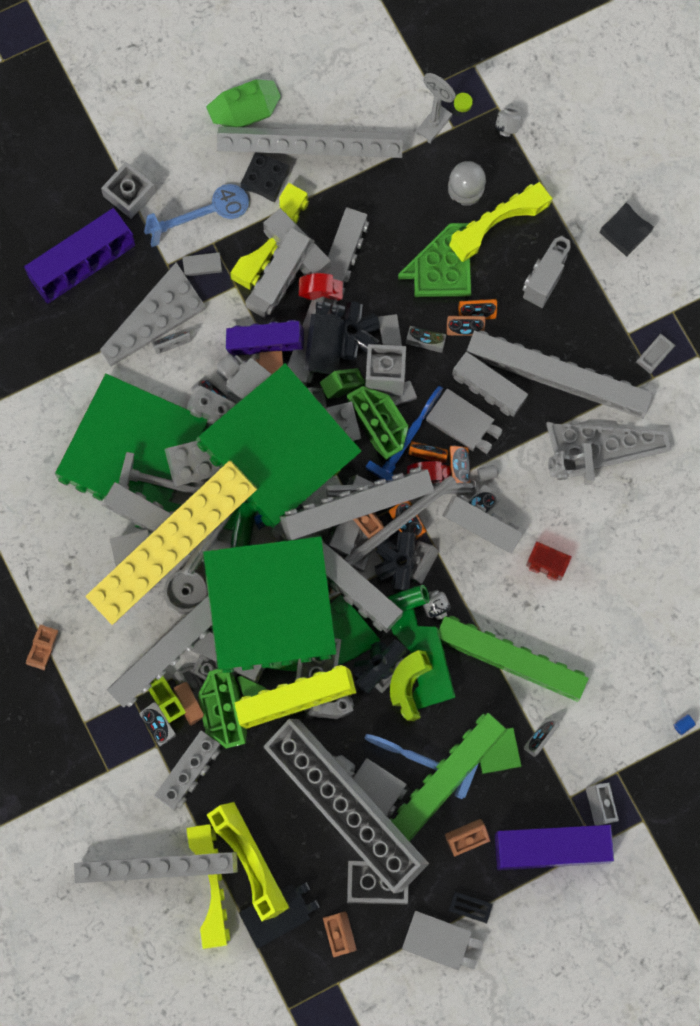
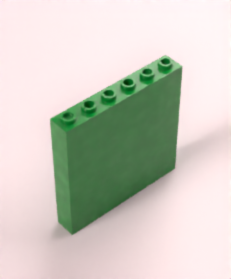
M286 363L196 439L198 448L203 453L207 452L211 457L209 458L211 463L215 467L219 466L221 469L231 460L253 483L257 490L247 499L249 501L248 505L253 511L260 513L262 516L261 520L266 526H271L272 528L281 522L280 516L285 515V511L297 508L361 452L359 447Z
M105 373L55 475L58 478V482L66 486L68 484L76 486L75 489L81 493H86L87 491L93 494V498L103 501L113 484L119 483L126 452L134 454V470L172 480L165 449L196 441L197 437L208 428V419L195 417L190 414L191 411ZM130 480L128 484L129 491L142 494L144 482ZM153 485L161 492L163 500L172 502L177 490Z
M321 537L202 552L217 670H222V673L234 672V668L242 667V671L254 669L253 665L260 664L262 668L273 667L275 662H281V665L293 664V660L297 659L304 663L311 662L312 657H320V660L332 659V655L336 654Z

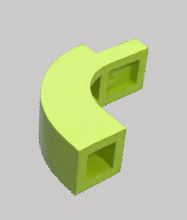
M418 650L405 657L398 664L392 675L390 683L391 702L393 706L402 707L400 709L401 714L407 721H415L421 718L413 700L412 688L420 675L433 669L426 651Z
M164 676L159 680L155 678L150 682L152 686L148 690L169 723L186 713Z

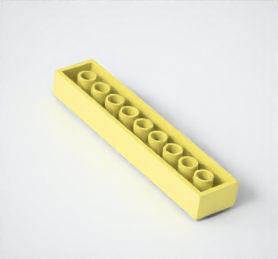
M231 460L228 461L85 597L111 625L115 624L244 503L257 488Z

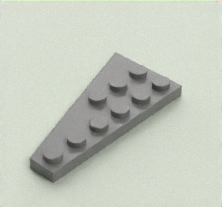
M177 263L170 268L100 349L110 367L206 310V306Z
M546 423L554 453L564 451L566 455L581 454L583 443H591L594 470L671 451L667 433L663 431H637L626 428L613 429V427ZM564 462L566 470H575V462Z

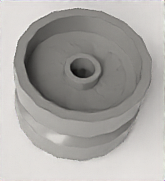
M182 570L177 571L167 579L164 587V599L167 606L179 614H188L207 595L206 584L203 578L196 572L188 577L182 573ZM183 588H187L188 595L182 594Z

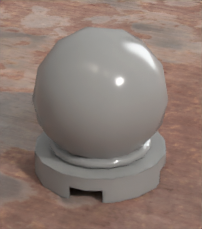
M463 161L454 167L448 182V193L453 201L455 200L463 206L472 205L479 201L484 193L486 175L481 166L472 161Z

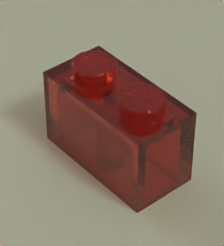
M536 541L526 566L534 573L539 574L541 572L546 574V577L552 581H561L572 556Z

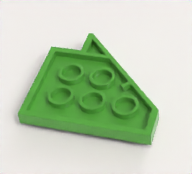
M450 223L398 274V279H414L415 297L471 296L470 258L462 262L449 246L452 239L451 236L458 230L463 231L466 229L469 223Z

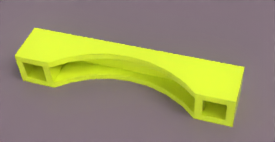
M540 182L535 185L530 184L524 189V192L521 194L516 193L507 203H500L493 212H486L479 221H472L463 231L458 230L451 236L452 239L449 246L460 260L464 262L478 252L484 235L495 224L514 216H535L548 208L553 198Z
M288 183L279 197V206L296 224L299 220V213L301 210L304 211L309 204L308 193ZM269 238L258 250L240 257L231 271V279L251 290L252 286H255L257 281L261 279V272L271 262L269 260L277 248V242L273 238Z
M235 803L220 805L207 814L215 832L231 846L234 852H237V856L242 862L251 884L252 904L261 921L274 918L287 910L289 906Z
M210 824L186 828L189 849L195 855L218 853V848L214 849L213 841H217L216 832L214 829H211ZM222 874L208 875L211 899L207 916L200 927L203 949L227 946V941H231L229 929H225L224 921H228L227 911L222 909L221 901L225 900L224 889L219 888Z

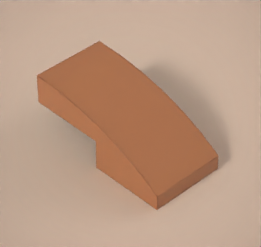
M39 625L33 640V646L26 660L27 665L45 670L58 635V630Z

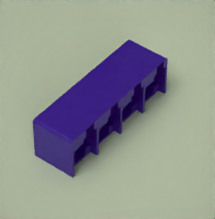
M112 208L25 265L28 278L48 304L135 246L133 233L116 210Z
M611 825L497 831L495 833L497 870L599 865L614 862Z

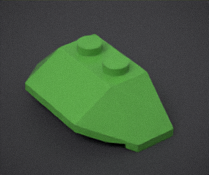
M256 79L222 92L206 108L213 124H219L224 127H245L271 117L281 96L274 81Z
M362 386L346 396L348 401L353 404L357 421L374 448L385 459L403 450L408 424L388 394Z
M217 669L209 671L208 677L198 694L200 708L204 714L203 723L206 734L225 748L246 744L247 729L239 725L234 702L240 701L241 694L232 672L222 673V670Z

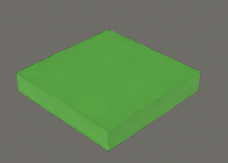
M509 728L480 761L482 774L521 767L513 728Z

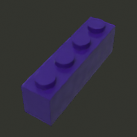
M289 320L284 323L270 322L264 325L251 324L244 327L236 325L232 328H226V350L233 356L304 349V328L296 320Z

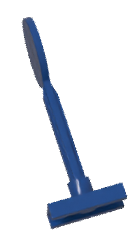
M441 386L436 388L424 406L419 418L408 430L403 450L393 455L389 461L385 462L383 467L369 461L366 465L368 472L379 479H386V481L392 479L396 463L419 430L422 420L426 418L443 390Z

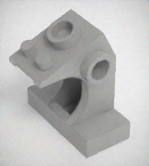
M583 443L581 454L566 455V452L560 451L555 452L554 456L548 458L550 477H557V480H566L568 477L584 476L585 485H592L595 481L591 443ZM564 462H575V470H566Z
M345 696L337 699L334 703L327 702L305 709L304 719H313L314 717L339 719L353 711V700L351 697Z

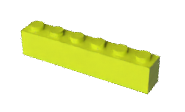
M339 665L333 667L328 672H317L313 677L307 679H296L295 683L289 685H278L277 689L271 691L262 690L258 692V695L252 697L244 696L240 698V701L234 702L239 725L247 729L354 694L356 690L351 671L346 666Z

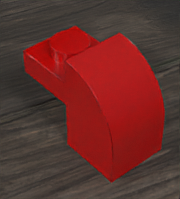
M314 273L299 278V296L311 300L321 297L336 301L342 299L343 281L334 279L331 274Z
M438 461L419 462L407 466V474L410 473L409 470L417 467L428 470L432 483H441L451 476V467L442 465Z

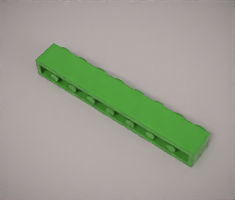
M454 616L444 617L438 631L442 644L576 702L580 700L589 679L585 676L584 672L567 669L568 666L561 662L555 664L549 661V658L545 655L539 654L537 656L532 654L530 649L523 646L518 648L513 645L512 641L507 639L495 638L496 635L491 632L485 631L483 633L477 630L478 627L467 623V625L462 624Z
M487 713L486 716L482 714L476 721L478 725L473 730L469 729L462 737L464 741L460 745L456 744L449 753L451 755L447 760L443 759L436 766L438 770L434 775L429 774L423 781L425 785L420 790L417 788L411 794V801L407 805L404 803L397 810L398 815L394 820L392 818L389 819L408 841L416 835L507 732L508 729L491 714Z

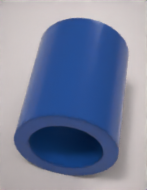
M687 714L674 723L673 726L680 735H683L696 726L692 717Z

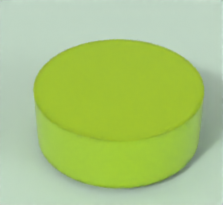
M467 93L456 95L454 99L455 109L459 112L469 111L472 107L471 96Z

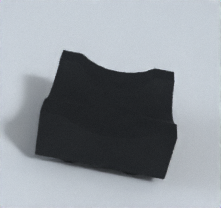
M255 152L241 181V188L275 202L281 186L289 173V165Z
M625 203L601 227L599 233L627 257L652 232L654 226L642 219L629 204Z

